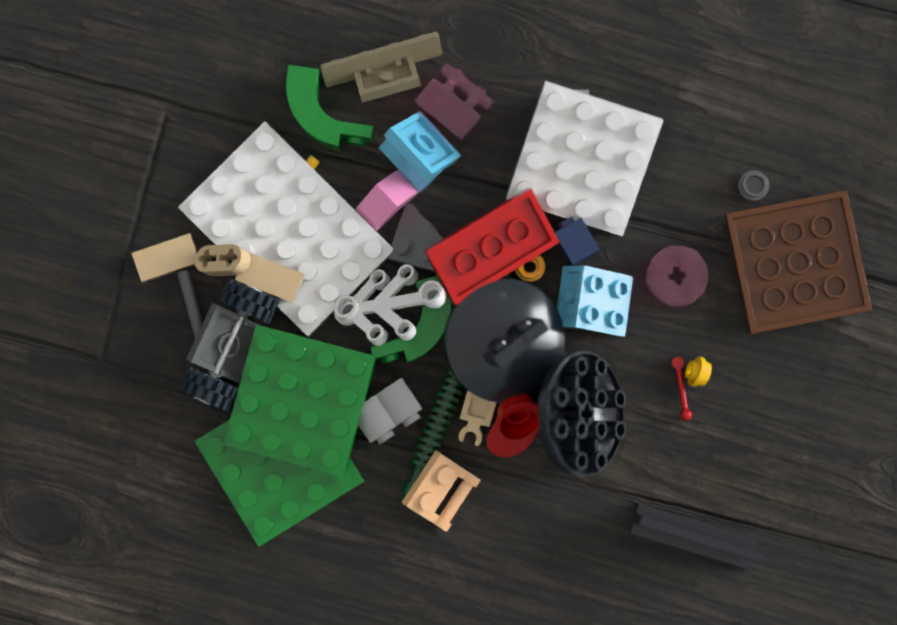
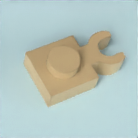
M467 391L460 419L468 421V424L461 429L459 441L463 442L467 432H473L476 435L475 446L480 445L483 439V432L480 427L481 425L490 427L496 402L484 400Z

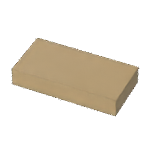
M189 233L133 252L132 256L140 280L144 283L194 266L197 250L192 235Z
M249 252V267L243 274L236 275L235 280L294 303L305 274Z

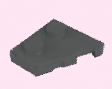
M406 203L391 245L393 251L387 258L395 262L435 272L423 250L445 237L440 235L436 227L420 214L417 207Z

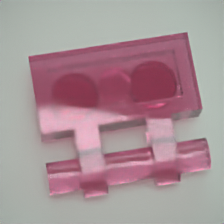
M446 63L440 70V73L448 79L445 84L442 85L433 78L415 99L414 103L462 141L481 118L473 110L475 105L479 104L485 110H488L494 101L486 95L487 91L480 85L476 87L464 77L465 73L459 68L455 70ZM455 87H458L469 96L465 102L452 93Z

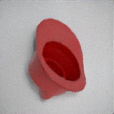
M523 393L522 395L511 396L499 404L496 421L486 439L487 448L492 454L498 457L518 455L530 446L540 431L538 405L529 398L528 394Z

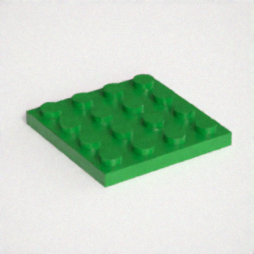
M256 324L223 445L339 477H345L377 356Z
M230 419L194 441L258 547L365 482L351 458H349L345 477H339L225 446L223 443Z

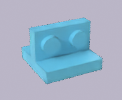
M421 111L391 127L384 134L386 140L379 147L419 193L426 189L444 169L454 164L461 156Z

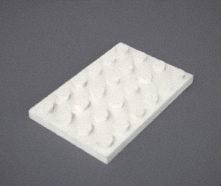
M266 122L251 134L178 207L215 245L234 244L250 253L305 274L294 303L266 292L263 293L278 300V307L308 337L334 312L336 301L342 296H350L393 251V247Z

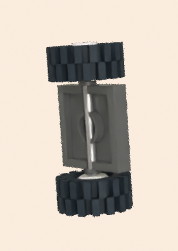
M228 278L218 301L238 311L233 313L212 303L186 359L208 369V373L211 376L187 366L178 386V389L194 396V398L229 411L238 388L217 379V377L223 376L240 384L257 324L248 320V317L251 316L269 324L279 304L278 300L264 294L262 291Z

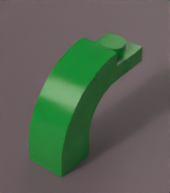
M288 65L286 79L288 103L297 123L311 139L325 147L339 151L342 139H346V143L353 146H365V142L372 143L373 126L337 121L325 114L320 108L318 92L321 74L319 69Z
M437 275L417 281L418 292L421 286L430 280L437 281L442 286ZM447 293L445 303L439 308H428L425 304L422 305V315L416 326L414 338L409 341H403L399 338L379 346L370 347L372 354L377 356L376 360L381 359L382 364H386L400 359L399 353L404 352L407 362L411 363L429 353L443 337L445 326L451 313V301Z

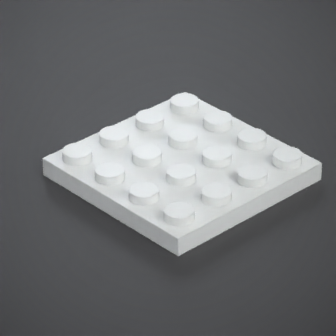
M545 81L506 199L508 200L523 190L531 188L543 211L567 219L572 217L574 221L582 218L585 225L623 236L663 119Z

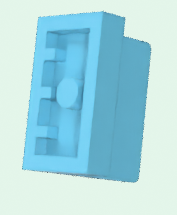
M563 266L557 310L561 316L563 327L568 329H585L614 336H625L633 277L588 266Z

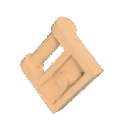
M435 451L401 503L447 532L452 525L450 523L451 519L472 487L476 488L481 480L438 451ZM459 476L463 479L441 514H436L435 511Z

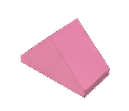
M396 170L377 183L355 210L377 232L419 192L399 170Z

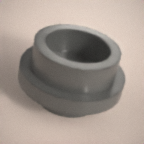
M748 171L739 179V193L746 200L758 201L768 193L769 181L760 171Z

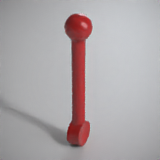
M675 357L671 365L676 369L682 406L680 417L682 420L688 421L692 417V412L688 409L682 374L684 361L680 357Z

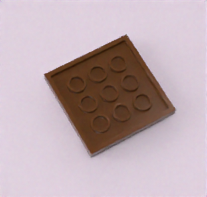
M847 190L725 214L749 335L872 311Z

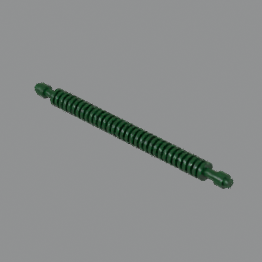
M446 369L444 372L450 375L449 378L446 376L442 378V381L447 382V384L440 383L439 388L443 389L444 392L437 391L436 393L437 396L441 397V400L434 398L433 403L438 404V407L431 406L430 410L435 412V415L428 413L427 417L432 419V423L425 421L424 425L430 428L429 430L423 428L421 431L427 435L426 437L419 436L418 440L424 443L423 445L416 444V447L421 449V451L417 452L414 450L413 455L418 456L417 460L410 459V462L415 464L409 481H405L401 492L404 493L402 499L405 498L432 454L437 451L434 450L435 446L442 447L443 444L437 441L438 439L444 441L445 436L440 435V433L448 432V429L444 428L443 425L450 426L451 421L446 420V418L453 419L454 414L450 413L449 410L456 411L457 409L456 406L452 405V402L459 404L460 399L456 398L455 395L462 396L463 394L462 391L458 390V387L462 389L464 387L456 380L450 369Z

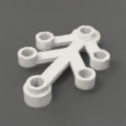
M405 264L399 268L397 275L390 282V277L383 270L377 269L371 273L369 280L355 296L345 295L336 301L334 315L336 320L342 325L356 324L366 333L368 340L372 344L379 346L386 342L388 333L381 325H373L364 316L376 313L395 329V333L403 341H409L414 338L416 327L409 320H403L392 310L424 304L428 308H439L446 301V291L437 281L430 280L421 286L419 292L395 296L404 285L409 286L417 281L418 272L413 266ZM408 272H411L407 278H404ZM380 277H383L380 282L376 283ZM375 290H383L374 300L367 301ZM409 327L408 331L402 334V331ZM377 332H380V335L377 338H374V335Z

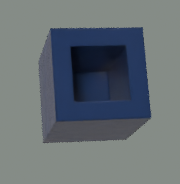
M570 217L556 226L558 231L555 234L560 242L558 246L570 266L581 263L600 250L582 218L574 221Z

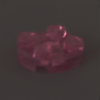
M681 245L666 247L651 259L646 271L647 287L655 298L667 306L684 307L690 305L705 292L708 283L707 265L695 249ZM673 268H679L680 272L685 273V278L681 280L682 284L677 285L675 280L669 279V275L674 271Z

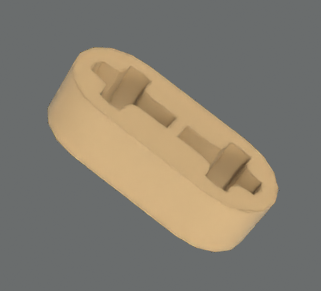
M234 244L207 245L202 247L195 257L196 268L209 276L241 275L248 269L250 264L249 252ZM231 259H237V260L232 261V263H229V260H231Z

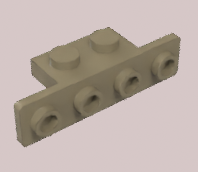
M433 32L398 43H391L370 51H363L342 59H335L321 64L320 69L326 87L356 80L363 103L421 86L415 63L442 55V48L438 33Z

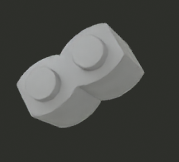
M400 378L365 401L359 427L370 443L377 440L380 445L395 435L392 429L401 423L406 428L421 417L418 412L423 408L404 379Z

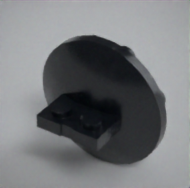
M499 279L471 292L458 305L453 307L444 331L445 357L456 380L473 395L496 403H502L511 396L522 395L523 393L528 394L530 398L540 392L549 369L563 356L565 350L563 322L554 303L537 287L516 279Z
M589 351L569 352L561 356L551 366L544 379L541 391L535 394L540 429L535 437V445H544L548 456L555 466L567 475L590 477L600 473L609 465L617 452L621 439L626 435V425L624 423L626 394L621 390L613 370L604 358ZM617 408H619V421H616Z

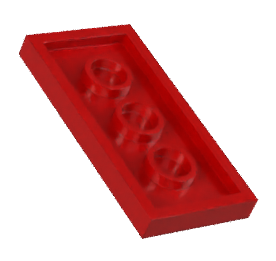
M527 188L423 251L451 303L458 305L471 292L486 284L496 282L560 242L532 189Z

